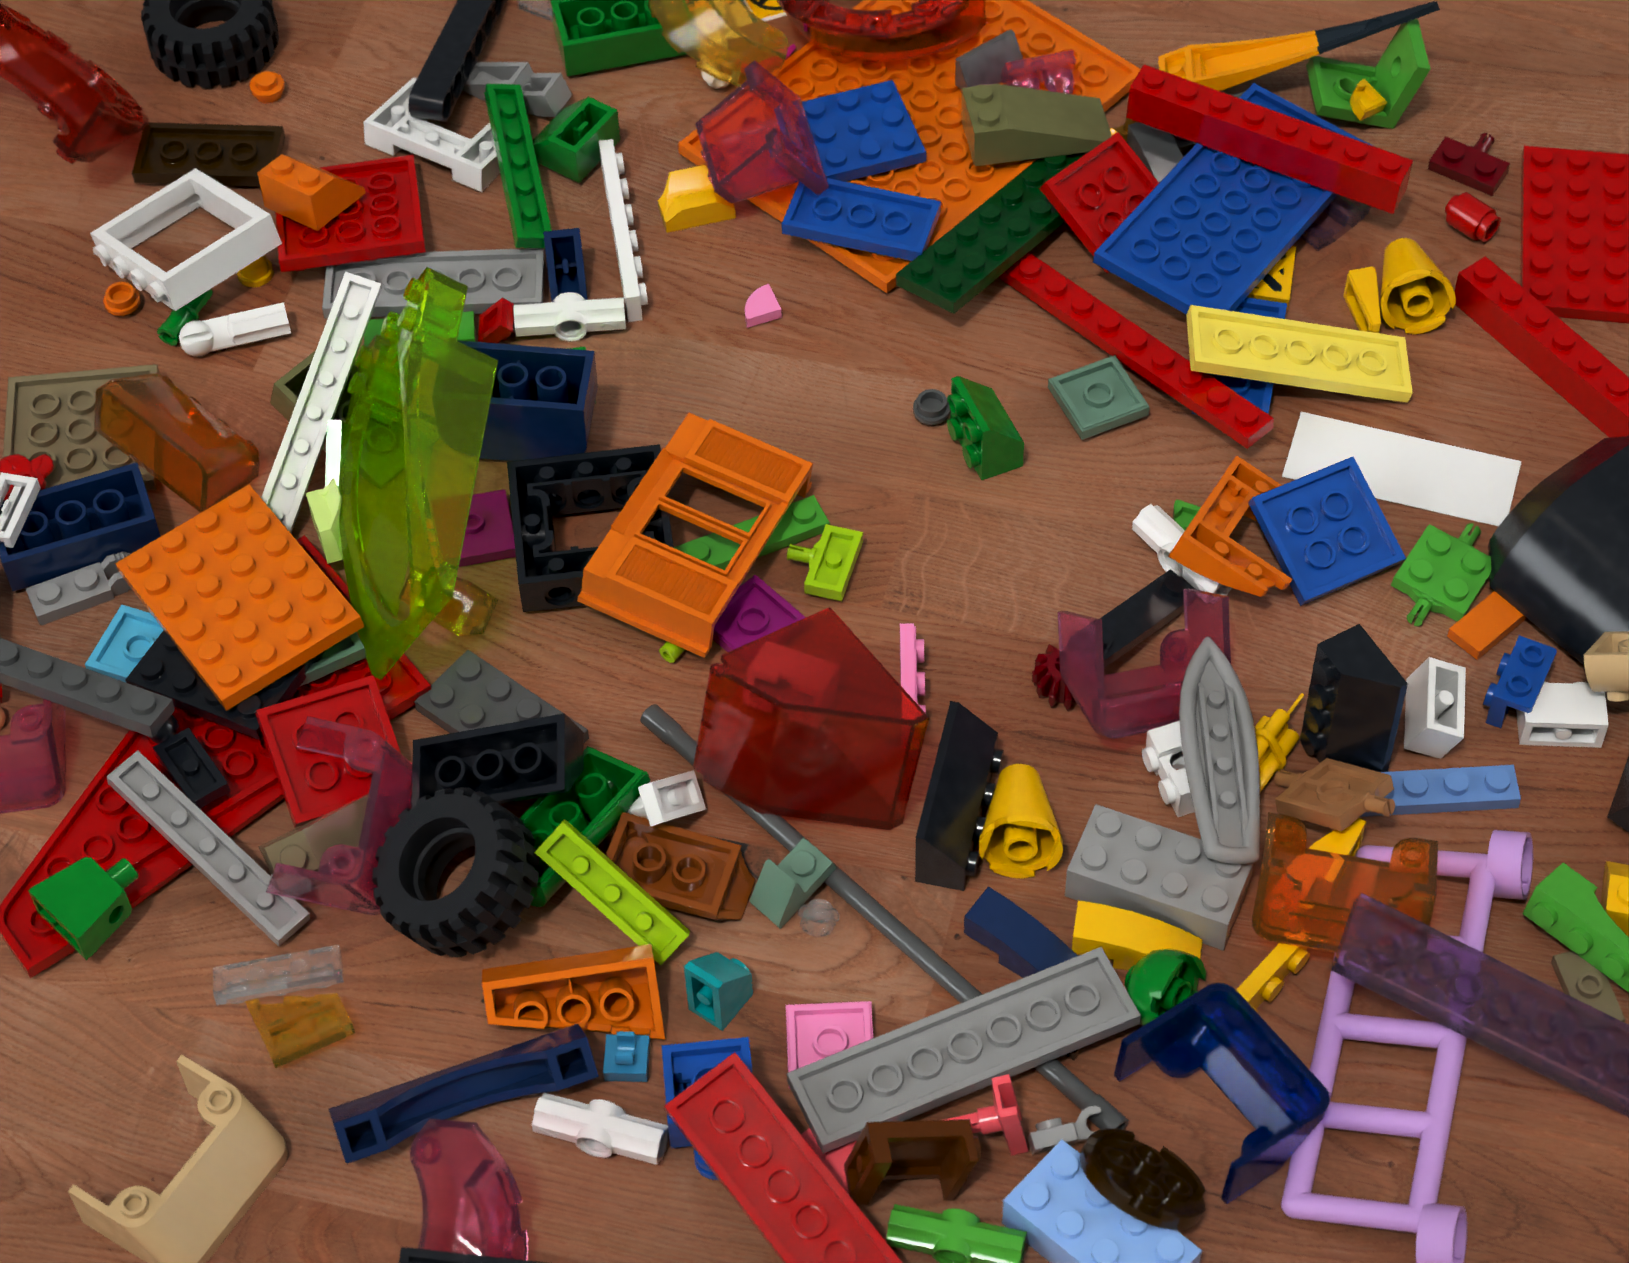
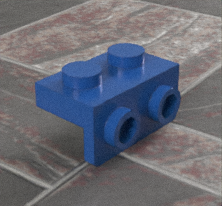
M1519 635L1512 653H1504L1496 674L1500 676L1498 684L1491 682L1486 693L1483 705L1489 707L1486 719L1487 724L1502 728L1510 707L1526 713L1532 712L1557 653L1555 648Z

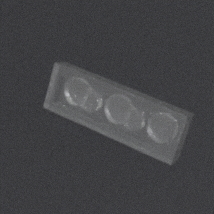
M339 944L213 967V994L216 1006L229 1003L240 1004L251 999L267 996H284L290 992L311 988L321 989L333 984L344 983L343 961Z

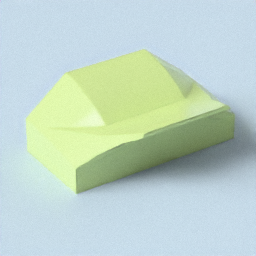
M332 478L325 488L305 493L313 524L327 564L343 560L354 546L347 524L340 513L342 497L335 478Z

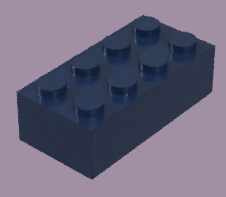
M138 462L39 491L14 547H6L4 542H0V559L12 591L37 585L97 562L102 563L106 556L117 554V552L123 551L132 554L161 537ZM3 501V503H2V505H1V507H0V515H1V513H2L1 509H2V507H3L5 501Z

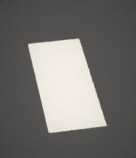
M1301 412L1282 477L1296 480L1354 456L1374 497L1377 499L1499 527L1509 514L1522 461Z

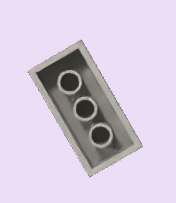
M1095 804L1067 868L1065 897L1077 901L1121 908L1161 920L1201 938L1202 944L1224 951L1250 886L1254 863L1229 864L1207 858L1204 853L1202 840Z

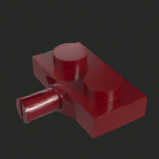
M1482 133L1473 147L1445 136L1430 158L1428 170L1493 196L1509 172L1510 163L1487 153L1495 142L1491 134L1487 137V133Z

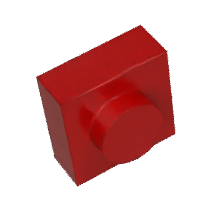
M502 297L479 315L478 342L499 343L510 336L514 329L513 303Z

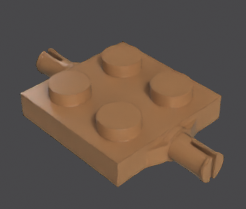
M1326 758L1316 767L1304 773L1296 774L1279 769L1274 777V782L1277 786L1288 788L1275 798L1278 813L1333 830L1343 831L1365 812H1375L1389 817L1395 810L1394 800L1384 798L1394 790L1391 775Z

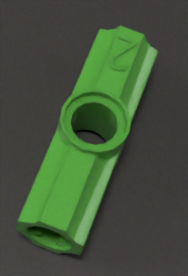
M894 1204L888 1223L886 1242L889 1246L931 1254L939 1263H1022L1027 1232L983 1223L976 1215L962 1209H946L940 1214Z

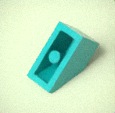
M719 952L690 960L684 966L688 1009L723 1031L752 997V973L740 960L735 958L728 959Z

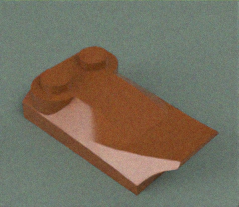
M623 812L606 853L610 860L663 907L710 919L742 920L755 884V878L751 875L744 862L741 852L742 845L664 823L650 827L647 818L638 817Z

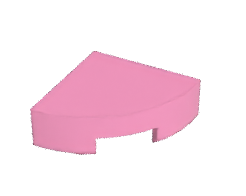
M769 284L758 288L749 296L745 305L747 328L782 318L781 307Z

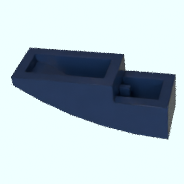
M989 886L964 916V934L999 954V964L1022 978L1078 956L1037 919Z

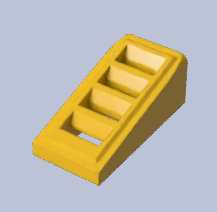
M1371 266L1350 270L1347 274L1343 296L1360 331L1379 333L1381 316L1376 269Z

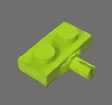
M826 524L821 539L812 549L793 544L789 545L787 560L809 564V571L804 582L805 594L837 601L843 600L863 544V532Z

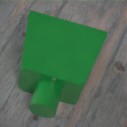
M84 857L33 886L28 891L37 912L87 960L131 915L132 907L124 889L138 879L139 875L125 858H122L105 871L91 857Z

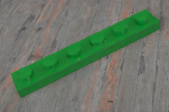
M486 83L484 95L515 248H545L543 231L552 230L521 85Z

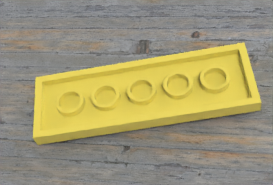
M1190 305L1186 314L1191 371L1408 403L1413 393L1405 337Z

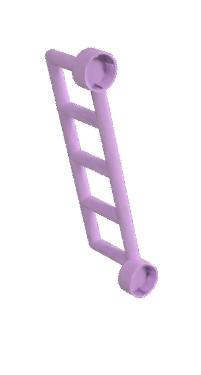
M1494 830L1490 838L1488 854L1365 845L1358 849L1281 1201V1208L1288 1217L1417 1233L1416 1263H1464L1467 1244L1466 1210L1463 1206L1437 1204L1492 900L1493 897L1527 899L1533 870V842L1530 832ZM1378 871L1470 878L1459 936L1368 929L1367 923ZM1361 954L1454 962L1443 1022L1349 1014ZM1343 1039L1438 1048L1426 1112L1330 1102ZM1331 1128L1421 1138L1409 1203L1400 1204L1311 1193L1324 1129Z

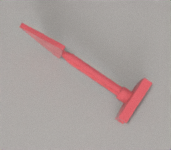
M1009 1074L992 1078L994 1105L978 1108L976 1113L945 1119H970L973 1134L982 1132L983 1135L1002 1131L1011 1155L1029 1152L1020 1122L1022 1121L1021 1112ZM809 1127L801 1136L849 1195L844 1164L857 1140L823 1154Z

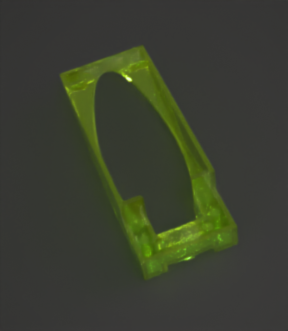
M426 267L418 279L412 278L409 281L403 295V299L407 300V305L403 308L401 314L390 311L383 320L381 334H376L368 346L362 345L354 361V365L358 367V370L353 375L347 390L352 395L344 428L339 472V492L342 497L339 516L342 554L351 605L361 616L365 626L358 630L360 640L366 650L365 656L371 674L381 680L453 597L498 360L457 341L468 286ZM409 561L410 611L408 618L401 621L397 618Z

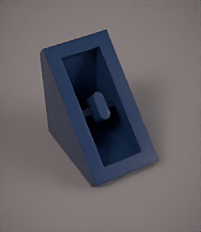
M580 228L543 231L551 302L558 295L567 292L580 294L585 300H588Z

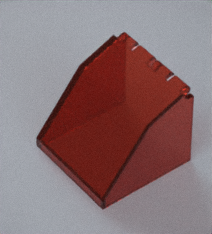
M831 607L721 655L720 661L723 664L714 663L711 665L693 764L694 769L704 775L703 781L762 814L891 830L903 824L929 717Z

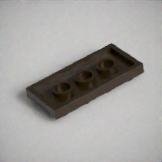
M145 122L132 171L134 182L171 184L196 168L222 185L260 187L257 172L281 155L285 139L283 126Z

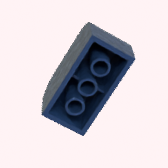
M443 339L430 398L438 439L444 446L457 454L479 459L518 461L585 453L598 389L595 351Z

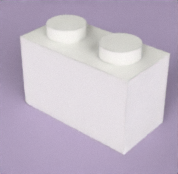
M1429 657L1406 678L1408 686L1405 702L1404 749L1441 759L1464 739L1465 667Z
M1545 681L1531 713L1516 709L1519 745L1601 748L1609 725L1605 692H1594L1586 682L1548 683Z

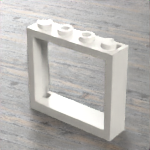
M196 168L90 233L96 246L93 248V252L100 258L103 266H110L120 278L126 277L132 281L139 291L145 290L157 303L161 301L174 311L282 244L271 214ZM198 207L203 208L235 228L232 232L168 272L163 271L132 250L133 247Z

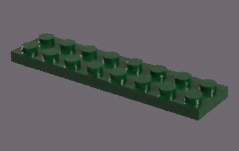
M1088 152L1037 159L927 248L922 255H919L896 274V285L955 314L1065 222L1039 188L1050 178Z

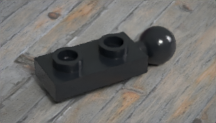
M172 714L153 738L149 737L158 744L153 747V750L178 789L199 809L231 792L228 782L189 727L179 732L178 721Z

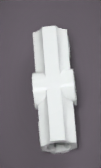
M567 292L558 295L553 302L513 306L516 337L555 334L556 337L563 341L573 342L582 339L587 332L626 329L624 297L585 300L580 294Z
M1149 504L1133 520L1132 530L1157 553L1159 563L1166 572L1171 569L1177 575L1182 576L1209 603L1215 602L1217 604L1227 596L1232 589L1231 587L1206 578L1168 557L1185 530L1158 505L1153 506Z
M544 1093L542 1097H539L532 1121L533 1132L573 1142L581 1151L594 1157L608 1158L614 1153L656 1165L663 1159L669 1136L668 1125L627 1115L620 1106L612 1102L596 1099L590 1101L589 1104L548 1093Z

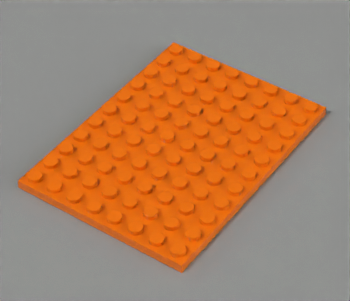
M863 0L678 143L679 154L695 165H706L716 179L782 223L802 174L820 176L793 115V104L893 80L926 150V162L846 182L941 201V213L927 248H929L1037 160L1029 159L974 167L962 125V90L955 85L956 58L1012 29L1024 61V70L999 84L1100 98L1104 112L1129 92L1131 84L1141 69L1028 0ZM807 239L885 293H888L897 286L896 274L911 262L905 259Z

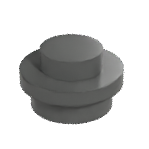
M925 390L915 399L913 414L918 421L924 424L935 425L942 423L950 415L948 400L944 393L939 390Z

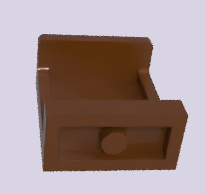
M970 1119L867 1122L844 1164L849 1196L856 1205H869L882 1180L937 1178L941 1184L944 1200H954L961 1187L966 1183L967 1177L975 1164L979 1162L981 1155L980 1142L978 1137L973 1136Z

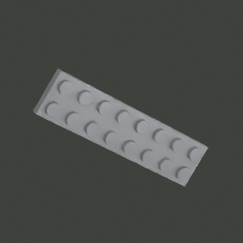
M1099 947L787 1073V1082L824 1154L858 1140L867 1122L907 1120L990 1086L994 1077L1008 1074L1010 1077L1134 1027L1140 1024L1141 1015L1102 947Z

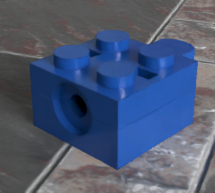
M749 1037L661 1045L666 1104L734 1052L752 1073ZM667 1114L671 1148L692 1146ZM694 1149L695 1165L701 1176L719 1180Z

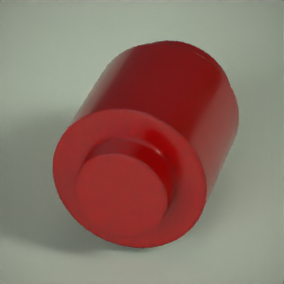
M1464 192L1460 196H1453L1445 207V213L1447 214L1446 223L1474 241L1479 239L1483 242L1489 241L1501 223V218L1496 215L1495 209L1468 192Z

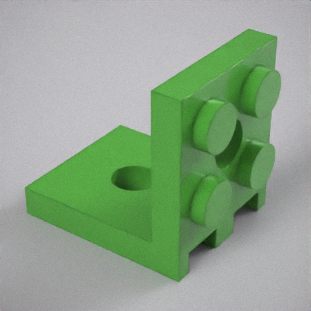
M1418 19L1400 25L1375 67L1319 56L1311 57L1306 64L1317 115L1394 129L1431 70ZM1366 79L1388 103L1383 111L1360 121L1351 108L1350 97L1357 84L1361 80Z

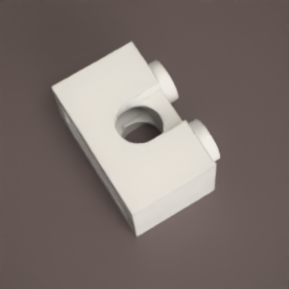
M1180 721L1147 731L1146 747L1142 749V758L1149 772L1154 771L1156 776L1159 775L1161 781L1158 782V787L1164 803H1171L1177 817L1195 812L1182 751Z

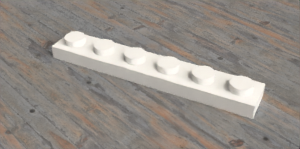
M613 139L599 141L601 167L628 322L643 320L641 305H648L645 283L638 284L637 278H643L640 256L633 257V252L638 251L636 230L628 229V226L634 225L631 204H624L623 201L629 199L627 179L619 178L620 174H625L622 153H615Z

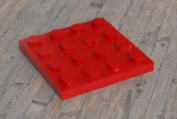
M414 155L319 167L364 187L366 194L318 231L275 212L276 228L282 242L278 246L281 272L303 271L309 268L331 265L339 266L345 263L375 261L381 258L426 252Z

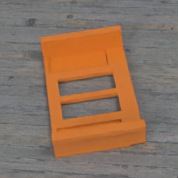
M688 413L666 447H663L583 569L582 590L577 601L705 658L712 647L714 628L757 557L796 495L805 497L812 486L810 478L813 463L712 419L706 420ZM683 472L764 507L750 531L746 532L666 496ZM660 509L740 544V547L726 569L723 570L642 533L657 510Z

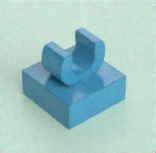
M617 1031V1035L606 1034L603 1066L604 1081L647 1082L650 1054L649 1035H635V1032Z

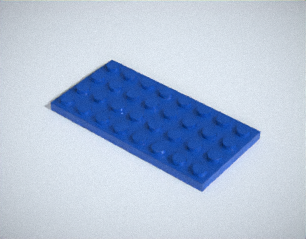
M1255 83L1240 97V99L1369 144ZM1196 144L1094 252L1093 263L1184 314H1187L1190 305L1235 311L1338 194Z

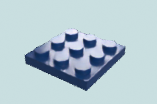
M893 80L793 104V115L820 177L846 182L926 162V150Z
M1354 456L1252 497L1248 502L1283 573L1292 578L1290 586L1300 606L1397 566L1406 559Z

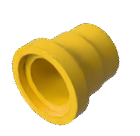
M266 254L237 272L238 280L247 287L263 286L272 279L274 274L272 263L267 259Z

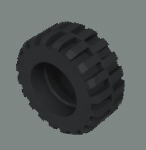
M145 0L143 3L144 8L141 12V20L155 66L168 78L175 82L181 80V84L194 88L195 85H200L202 89H212V86L221 85L222 88L231 86V82L237 80L241 83L249 79V74L252 72L257 74L265 66L264 61L269 62L278 45L279 30L272 0ZM225 21V23L211 28H196L209 22Z
M459 787L455 790L451 788L435 792V797L426 795L416 800L414 808H406L398 815L400 820L394 828L389 826L384 834L387 839L383 847H378L375 860L378 861V867L373 868L372 883L378 887L373 889L376 905L380 907V914L395 930L431 953L440 956L447 954L450 957H463L467 955V951L473 955L486 950V944L489 942L494 945L506 937L504 932L509 927L514 929L522 920L519 915L524 907L529 909L533 900V896L530 894L532 887H537L539 872L534 868L539 866V856L534 853L537 850L534 847L535 839L531 831L525 827L524 822L490 796L481 791L475 792L471 788ZM475 845L473 865L465 880L453 892L437 899L439 879L447 864L458 853Z

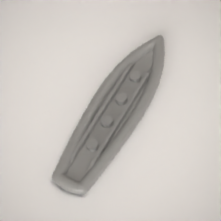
M1208 636L1202 640L1192 655L1185 671L1180 693V734L1190 794L1206 857L1229 864L1254 863L1259 859L1260 779L1254 720L1238 675L1221 649Z

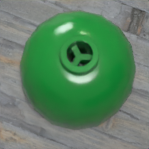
M1171 948L1151 951L1128 970L1125 977V987L1141 1015L1140 1024L1166 1038H1171L1170 1032L1174 1031L1180 1034L1188 1027L1194 1019L1203 998V994L1196 991L1198 978L1206 981L1203 961L1197 956Z

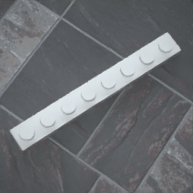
M345 272L261 497L290 533H292L306 495L305 493L324 446L328 420H333L381 291V283Z

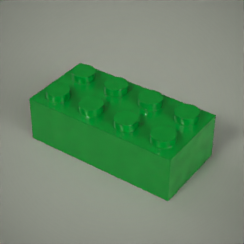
M550 0L554 32L567 76L701 51L699 20L692 0Z

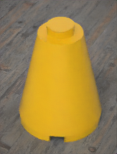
M1410 238L1394 240L1386 247L1383 258L1380 309L1385 322L1393 329H1395L1394 326L1404 329L1405 333L1421 334L1439 327L1446 320L1445 315L1449 312L1450 308L1453 310L1455 306L1456 296L1451 282L1416 241Z
M1013 764L1004 768L999 774L979 839V854L982 860L984 857L989 862V868L999 875L1010 878H1029L1035 876V870L1047 866L1048 871L1057 865L1063 853V840L1039 773L1029 765Z

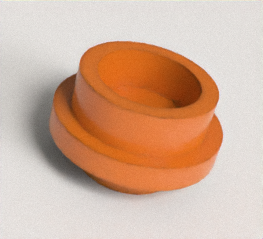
M265 71L255 75L251 79L249 87L252 95L259 102L273 103L281 98L285 84L282 76L278 73Z
M127 282L111 284L106 289L103 298L107 312L116 316H124L134 312L141 302L137 289Z

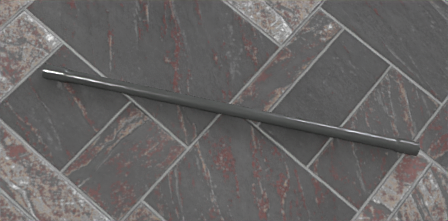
M657 704L649 706L643 712L640 722L663 743L670 745L789 852L804 837L683 731L681 725ZM835 864L837 868L824 883L960 1003L982 995L979 990ZM1056 1058L1033 1067L1081 1111L1090 1106H1099L1101 1113L1096 1116H1090L1087 1119L1100 1130H1124L1128 1125L1129 1120L1101 1095L1094 1093Z

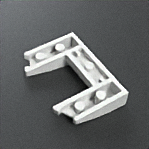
M412 78L364 121V140L366 145L392 156L402 148L452 169L453 181L483 192L500 173L490 122L472 139L427 122L428 119L410 116L408 107L409 97L417 78Z

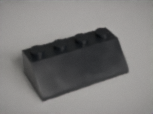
M1360 624L1317 644L1300 741L1304 750L1309 755H1314L1319 763L1329 758L1377 772H1388L1408 683Z
M950 701L916 834L915 882L964 891L967 877H975L979 852L974 851L976 841L980 839L986 817H982L984 807L990 806L996 783H990L992 774H1000L1004 750L997 749L998 732L959 702Z
M563 713L413 740L411 809L416 806V800L426 795L435 797L436 791L447 788L455 790L456 788L464 787L471 788L475 792L481 791L499 804L568 793L584 770V732Z

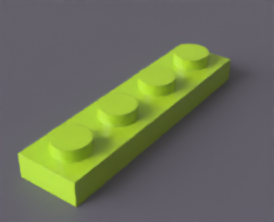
M566 819L557 826L534 852L638 946L651 944L654 960L658 964L662 965L689 936L691 932Z

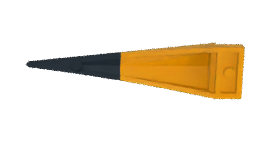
M1433 1L1383 16L1315 31L1255 40L1188 45L1158 56L1159 70L1222 91L1440 10L1438 3Z

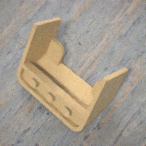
M181 1055L176 1062L188 1093L198 1099L197 1107L201 1118L207 1124L214 1127V1129L163 1192L158 1195L147 1187L132 1186L121 1191L111 1204L107 1206L74 1184L68 1190L84 1224L146 1263H207L281 1170L288 1157V1149L283 1136L235 1086Z

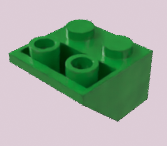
M591 97L563 108L533 139L537 163L580 183L601 161L599 141L613 139L615 146L621 140L618 110Z
M960 376L951 378V395L947 397L951 419L947 420V427L953 441L958 440L960 442L967 466L969 468L974 467L981 481L1023 467L1024 441L994 390Z

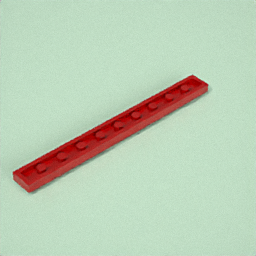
M1028 252L998 277L1111 356L1115 355L1120 362L1245 448L1251 447L1273 429L1274 418L1210 374L1191 371L1189 360Z

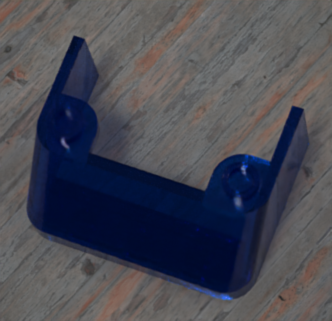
M1213 983L1206 986L1123 1038L1114 1072L1115 1078L1120 1082L1151 1061H1154L1165 1074L1174 1078H1185L1203 1069L1256 1130L1244 1139L1240 1151L1241 1157L1230 1165L1221 1199L1225 1204H1228L1279 1170L1322 1121L1330 1103V1096L1326 1087L1241 994L1232 986L1224 983Z

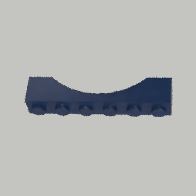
M575 1024L329 1108V1112L345 1162L348 1164L388 1150L415 1133L463 1112L515 1097L559 1091L597 1078L599 1075L587 1036L579 1024Z

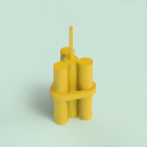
M1303 693L1298 696L1287 712L1283 709H1276L1271 717L1262 716L1255 725L1260 793L1275 772L1285 767L1287 764L1286 757L1300 739L1296 731L1288 729L1287 722L1290 719V714L1303 698Z

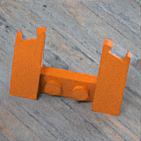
M1236 455L1168 557L1217 583L1259 597L1265 596L1268 588L1274 586L1280 590L1286 589L1291 583L1292 578L1229 537L1243 515L1258 522L1248 504L1252 497L1282 485Z

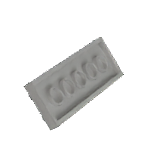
M544 248L433 251L381 258L375 261H359L339 266H326L322 305L324 319L329 317L345 272L381 283V291L371 317L420 316L474 311V314H482L502 297L514 305L543 303Z

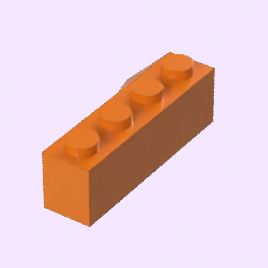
M651 944L482 969V988L488 1024L544 1029L545 1027L566 1028L579 1024L584 1033L585 1030L611 1032L612 1035H617V1031L635 1032V1035H649L653 1039H665Z

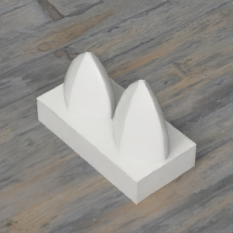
M694 770L639 786L640 797L634 801L628 813L647 818L651 827L705 810L706 806Z

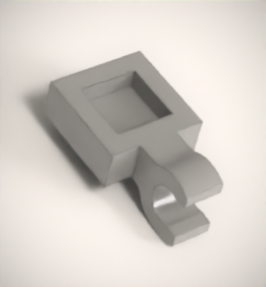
M1090 1106L1085 1108L1075 1123L1062 1124L1061 1118H1055L1035 1124L1037 1131L1031 1132L1028 1136L1032 1155L1051 1151L1061 1139L1070 1146L1078 1142L1087 1141L1094 1131L1088 1129L1086 1120L1090 1116L1099 1115L1101 1113L1100 1107Z

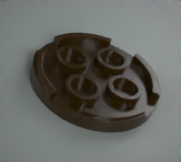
M1102 1129L1095 1131L1089 1136L1080 1152V1164L1090 1183L1109 1202L1130 1216L1156 1227L1184 1230L1197 1224L1206 1210L1203 1199L1205 1188L1196 1173L1181 1158L1164 1146L1159 1152L1144 1143L1134 1140V1132L1127 1130Z

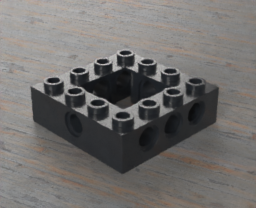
M660 444L507 462L518 585L523 612L584 605L577 601L582 590L583 569L598 547L579 549L578 546L570 547L571 550L556 551L553 516L623 508L661 452ZM658 509L642 534L674 548L669 513Z

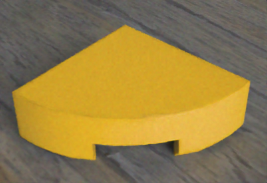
M1366 79L1361 80L1357 84L1350 97L1351 108L1360 121L1383 111L1388 103Z

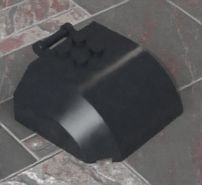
M1629 436L1602 439L1541 481L1512 509L1488 543V555L1491 556L1492 568L1489 575L1490 587L1583 665V655L1604 632L1629 631Z

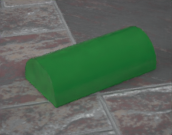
M587 746L584 749V770L569 792L539 797L520 817V820L531 831L535 839L534 847L536 849L564 819L598 847L616 828L622 813H628L631 805L640 797L638 787L651 781L646 771ZM539 857V866L534 868L539 872L537 887H532L530 893L533 896L531 906L534 907L544 906L566 882L565 879Z

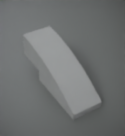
M476 62L463 88V91L486 101L484 95L486 83L521 85L527 114L544 117H556L572 96L561 73H534L528 62Z

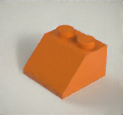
M283 154L257 172L264 206L316 231L320 230L366 194L365 188L317 166Z

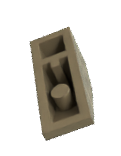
M369 793L258 847L273 879L283 886L385 833L388 827L373 794Z

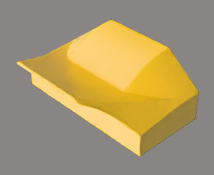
M706 165L668 173L664 193L658 199V208L666 233L736 218L735 207L727 186L719 182Z

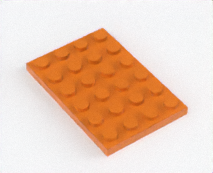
M250 484L115 563L121 576L162 629L167 632L177 645V648L226 711L365 627L357 611Z

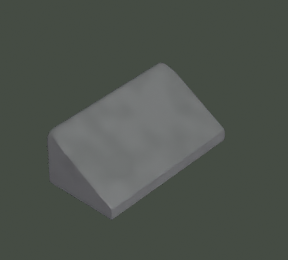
M1010 29L956 58L955 85L961 89L977 85L999 84L1024 70V61L1014 31Z

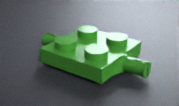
M1430 524L1427 526L1391 583L1392 587L1407 594L1416 603L1407 615V620L1410 624H1412L1417 616L1414 626H1421L1429 611L1444 614L1455 621H1459L1467 614L1489 580L1492 570L1491 557L1472 546L1481 534L1478 526L1471 533L1474 524H1467L1459 538L1453 537Z

